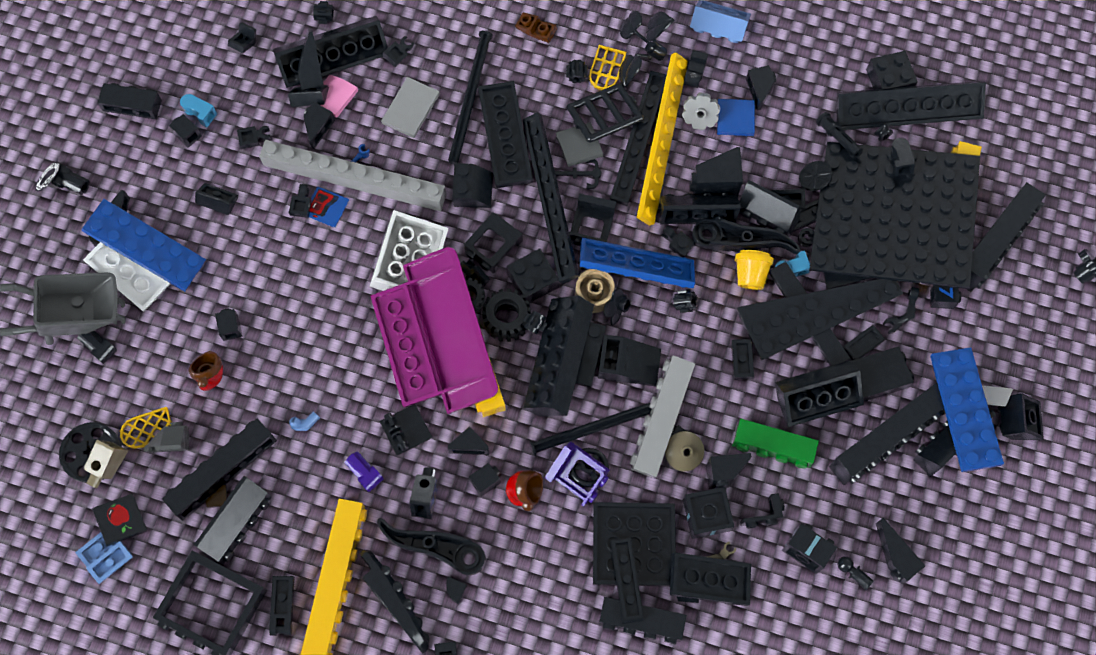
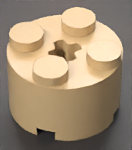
M586 270L579 276L576 282L575 296H581L594 304L593 313L602 312L606 303L612 300V293L615 290L613 278L610 274L600 270Z

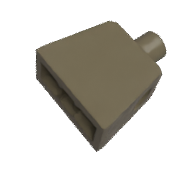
M97 439L84 467L85 471L91 473L86 484L98 488L102 479H112L129 450L113 442Z

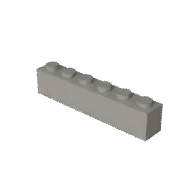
M674 355L669 360H665L662 368L665 371L663 378H659L656 389H658L657 396L652 397L649 405L652 408L650 416L646 415L644 419V433L639 435L636 443L639 446L637 453H633L630 460L631 470L652 478L657 477L695 363Z

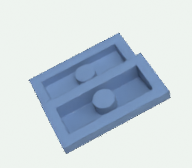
M101 532L75 552L98 584L102 583L133 558L123 541L106 547Z

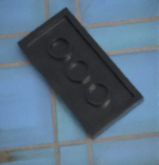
M677 552L672 553L671 596L741 606L750 605V563Z

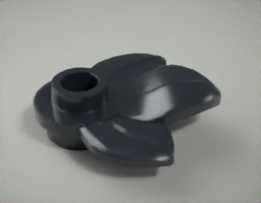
M621 289L613 291L612 300L606 303L603 310L604 316L611 317V326L619 321L622 312L625 313L629 310L631 299L626 294H623Z

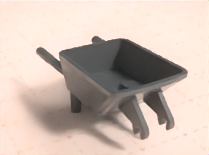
M113 273L40 275L34 280V289L14 283L0 284V292L17 291L34 296L33 320L35 324L16 328H0V336L37 332L39 336L45 337L47 345H52L54 343L53 336L87 334L108 324H117L118 320L122 324L126 322V318L117 313L118 304H121V307L124 308L125 301L118 298L116 277Z

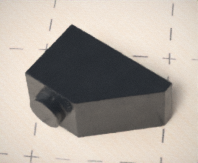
M769 65L748 70L746 81L752 98L755 100L757 110H761L776 82V75L774 71H771Z
M313 102L310 107L306 108L303 117L308 140L311 147L315 149L335 119L330 110Z

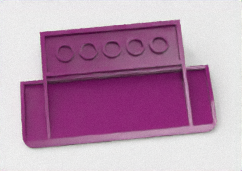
M446 247L403 265L408 282L370 296L403 407L442 395L447 414H451L494 397L498 392V384L456 250Z

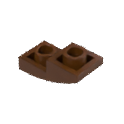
M525 12L522 13L515 25L516 29L547 43H550L557 31L555 24L540 21L539 16Z

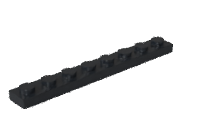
M650 71L639 105V110L644 115V120L634 124L610 196V200L616 201L618 204L628 206L660 105L666 74Z

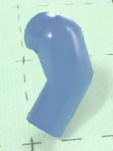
M312 412L306 419L292 417L289 424L295 431H308L320 417L315 412Z

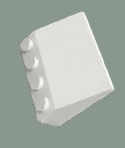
M393 210L369 287L384 291L408 282L403 265L442 249L448 228Z

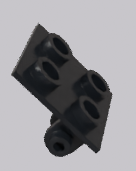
M416 404L393 415L387 413L384 415L385 419L379 421L396 456L433 438Z

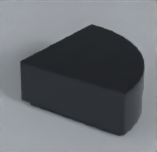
M448 576L446 581L448 595L459 605L467 584Z

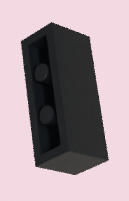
M103 83L97 103L104 112L156 120L162 100L158 92L153 89L144 90L138 89L135 86L125 87L116 83Z

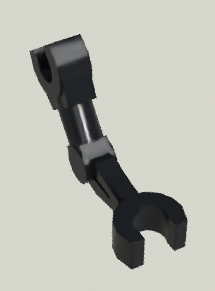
M911 287V290L908 291L907 299L909 301L904 315L898 318L897 316L887 318L882 323L883 325L888 323L893 325V329H890L888 334H893L903 323L911 321L915 317V302L919 295V288Z

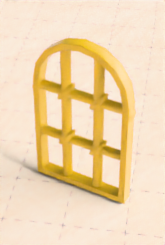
M603 45L598 46L589 75L590 83L594 88L603 90L617 83L619 71L617 77L611 76L613 67L621 66V64L615 63L618 53L624 55L623 62L627 52ZM600 49L606 50L602 59L597 58ZM608 51L615 52L614 58L611 61L606 60ZM596 60L602 62L597 72L593 71ZM604 64H611L609 73H601ZM591 74L597 75L595 83L592 81ZM601 76L607 77L604 87L597 85ZM609 79H615V82L608 86Z

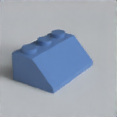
M699 0L695 6L690 27L694 28L695 32L704 33L705 31L711 33L713 37L721 38L722 36L728 38L730 42L738 43L743 41L751 13Z

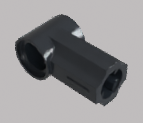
M60 164L59 170L51 183L63 189L65 187L82 195L87 192L90 181Z
M96 331L80 334L77 337L102 364L117 351L112 344L105 338L100 337Z

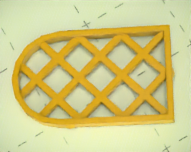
M168 407L127 420L120 430L122 442L127 447L133 449L145 447L149 443L150 438L155 437L153 433L156 428L162 429L158 427L161 420L167 422L166 426H169L172 422ZM163 411L160 416L155 414V413H158V412ZM165 413L167 414L168 420L163 418ZM146 416H149L148 419H147V421L144 420V419H142V418H143V417H146ZM152 416L159 418L155 425L149 422ZM139 420L145 423L142 429L136 427ZM148 424L153 426L150 433L144 431ZM127 425L132 427L128 434L123 432ZM134 429L140 431L137 438L131 436ZM142 433L148 435L145 442L139 439ZM129 437L135 440L132 445L126 443ZM137 442L142 443L141 445L135 446Z

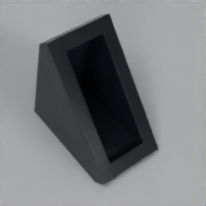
M470 426L448 445L449 454L489 455L488 445Z

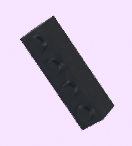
M604 597L599 624L603 625V629L615 631V628L623 629V633L628 635L641 633L644 634V638L656 640V637L664 638L665 643L675 645L677 642L682 641L687 615L642 605L644 621L623 623L619 600Z

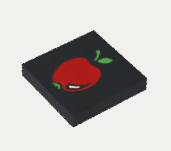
M133 494L92 508L106 547L147 532Z

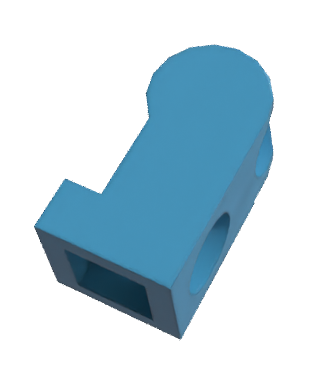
M186 94L180 99L184 112L187 115H195L200 124L206 128L217 115L213 105L192 94Z
M805 250L799 252L795 259L786 261L796 277L810 272V262ZM783 260V261L777 262V264L775 265V267H777L778 265L782 264V263L785 262V261Z

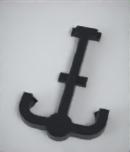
M593 159L586 161V163H593L595 165L593 171H577V168H573V171H555L556 176H573V179H577V176H592L595 178V183L592 185L587 183L586 189H595L598 186L602 172L599 169L598 161Z

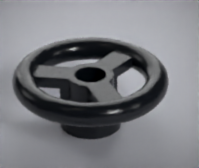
M594 448L582 449L588 454H594L592 457L596 460L600 458L602 464L609 469L608 460L601 451ZM583 460L582 463H576L570 472L573 480L581 486L593 487L598 480V476L595 473L596 470L594 468L587 469L585 467L587 463ZM575 470H583L585 473H588L592 481L581 479Z

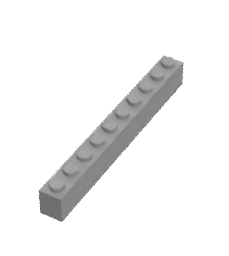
M265 140L259 155L263 166L440 212L446 198L444 185Z

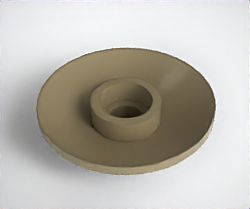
M681 431L675 433L669 439L665 451L666 460L676 470H693L703 460L704 445L701 439L692 432ZM686 448L690 451L687 456L683 453Z

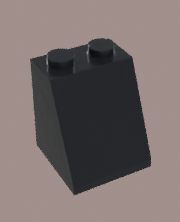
M740 147L733 148L696 165L695 171L691 173L689 191L693 192L694 196L706 193L712 195L730 193L738 197L743 184Z

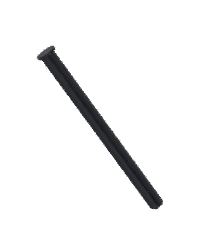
M482 30L479 32L480 39L448 158L450 164L459 162L488 45L493 38V34L488 31Z
M650 402L535 442L530 440L529 444L532 453L536 456L537 452L649 415L652 410L649 407Z

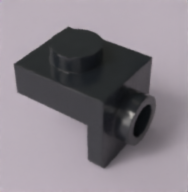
M241 22L239 24V32L228 40V46L238 52H246L256 43V29Z

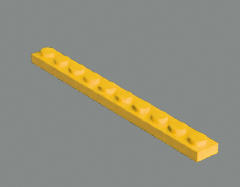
M677 52L671 54L636 217L647 225L655 224L688 61Z

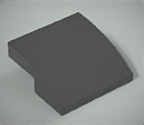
M591 122L586 123L591 134L595 133ZM572 127L556 132V139L562 149V155L568 167L603 157L599 141L596 140L589 143L580 129Z

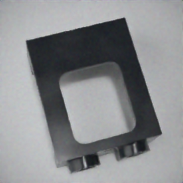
M579 193L571 231H569L571 243L580 246L582 238L607 242L616 209V201ZM583 217L594 218L604 222L600 238L578 234Z
M492 212L464 243L465 255L469 259H475L479 262L480 267L485 271H491L494 274L496 272L495 267L515 245L519 246L522 243L523 234ZM489 229L505 240V243L491 258L485 257L474 248L475 243Z

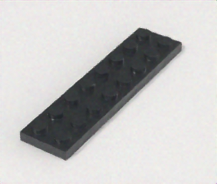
M973 81L837 92L836 122L841 124L842 130L881 127L885 124L899 126L984 119L986 82Z

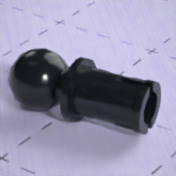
M843 556L839 558L837 563L839 570L849 572L848 578L855 580L866 591L874 580L860 569V566L855 568L850 557Z

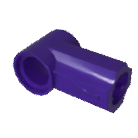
M358 451L352 453L344 462L367 492L373 490L384 480L382 475L373 466L371 467Z

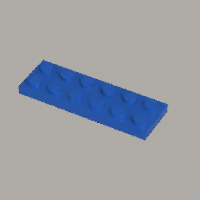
M106 199L101 201L82 228V232L184 292L206 261L205 258Z
M582 238L580 267L661 282L663 284L677 285L683 288H694L695 268L693 259Z
M972 348L931 354L930 358L961 472L1002 466L1004 464Z

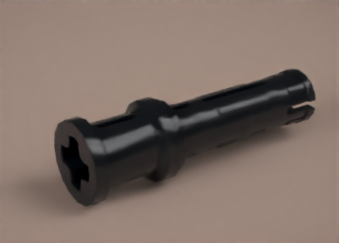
M824 112L818 117L816 124L819 127L822 126L826 130V134L834 137L854 158L862 154L863 149L841 129V124L835 122L829 112Z

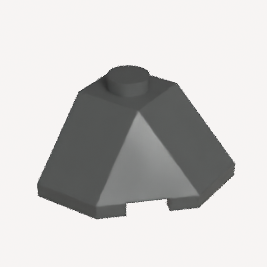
M171 422L170 426H164L144 447V452L189 451V427L183 425V422Z

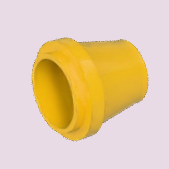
M741 250L735 254L738 286L754 290L764 289L770 267L773 266L774 258L770 257L769 253L756 250Z

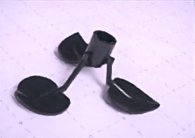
M632 11L623 22L620 29V35L623 39H629L635 33L647 43L645 47L647 54L637 53L635 56L628 55L622 62L619 69V78L624 87L627 88L629 82L640 70L642 65L640 57L650 60L653 57L661 61L666 56L667 49L659 44L656 38L675 20L665 12L659 11L650 19L646 38L636 30L642 24L640 12Z

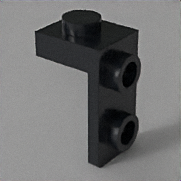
M779 493L771 494L768 498L771 515L743 518L740 521V526H746L749 529L756 528L758 524L766 523V526L779 524L778 521L783 519L782 511L785 510L784 501L780 499Z

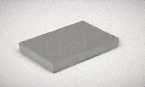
M407 77L381 120L382 124L415 138L438 99L440 91Z

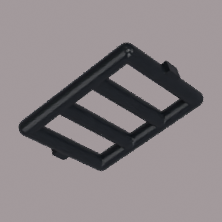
M621 83L569 103L566 106L574 119L573 122L576 129L581 130L589 143L644 120V115L636 105V99L634 96L629 95ZM619 92L634 114V117L625 120L609 95ZM602 98L618 123L608 127L592 102ZM586 105L601 131L591 134L576 109Z

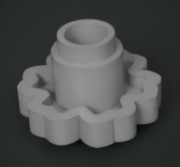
M700 92L696 97L689 96L688 100L684 102L682 116L685 123L692 124L693 129L704 130L706 126L713 127L718 122L720 106L716 99H711L710 94Z

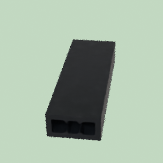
M899 346L852 360V363L860 370L864 402L907 389L914 383V375L908 369L906 356L903 351L901 352Z

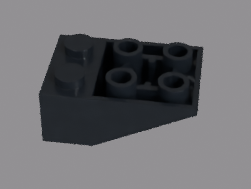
M604 334L598 379L656 387L661 349L629 338Z

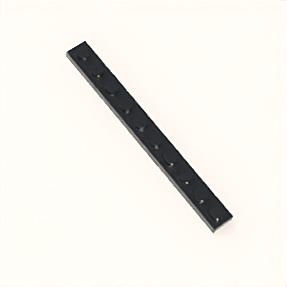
M536 112L523 119V125L560 283L565 284L578 278L579 273L542 115Z

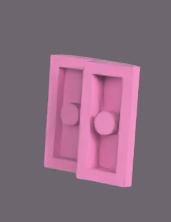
M329 75L323 82L324 85H328L329 89L325 104L321 106L330 110L333 116L337 118L358 92V87L339 77Z

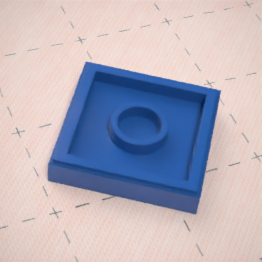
M718 99L720 112L718 114L717 135L754 136L755 100Z

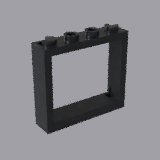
M192 550L155 612L153 619L158 621L157 626L167 631L169 627L176 630L174 635L184 640L187 637L193 639V645L203 650L205 646L212 649L210 653L212 655H232L268 590ZM196 563L253 592L223 647L165 617Z

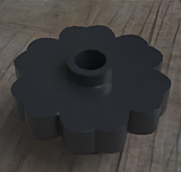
M1083 249L1078 253L1083 263L1078 265L1073 272L1082 284L1086 281L1090 282L1096 277V258L1087 249Z

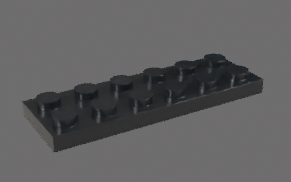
M514 81L478 86L496 188L533 183Z

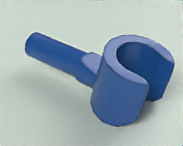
M361 144L358 148L359 153L351 162L356 163L361 158H368L370 148L367 151H363L365 144Z

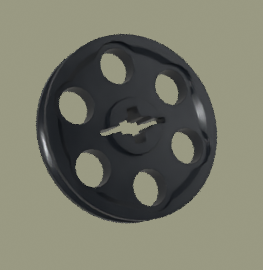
M96 422L84 423L73 428L64 437L59 450V460L63 470L73 479L86 483L91 474L88 472L86 476L80 477L79 470L85 466L89 455L86 453L90 451V447L93 449L97 440L93 438V432L96 429H102L103 435L98 440L110 441L122 447L117 434L104 424ZM76 434L83 435V440L79 444H74L73 442ZM69 453H75V460L67 463L66 456Z

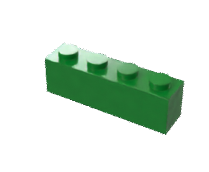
M740 418L732 446H735L737 450L742 452H748L749 450L756 452L757 456L764 458L770 456L776 458L775 460L778 462L787 463L788 461L795 463V466L798 468L806 469L807 467L810 468L814 463L819 440Z

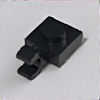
M300 184L298 196L292 195L289 208L290 216L309 218L312 200L308 197V185Z
M669 226L663 230L661 235L671 242L669 248L683 258L695 245L694 240L682 231L677 235Z
M471 259L467 262L463 260L460 263L462 271L467 275L465 277L466 280L468 278H472L473 281L476 279L479 284H482L483 288L490 281L484 271L479 266H475Z

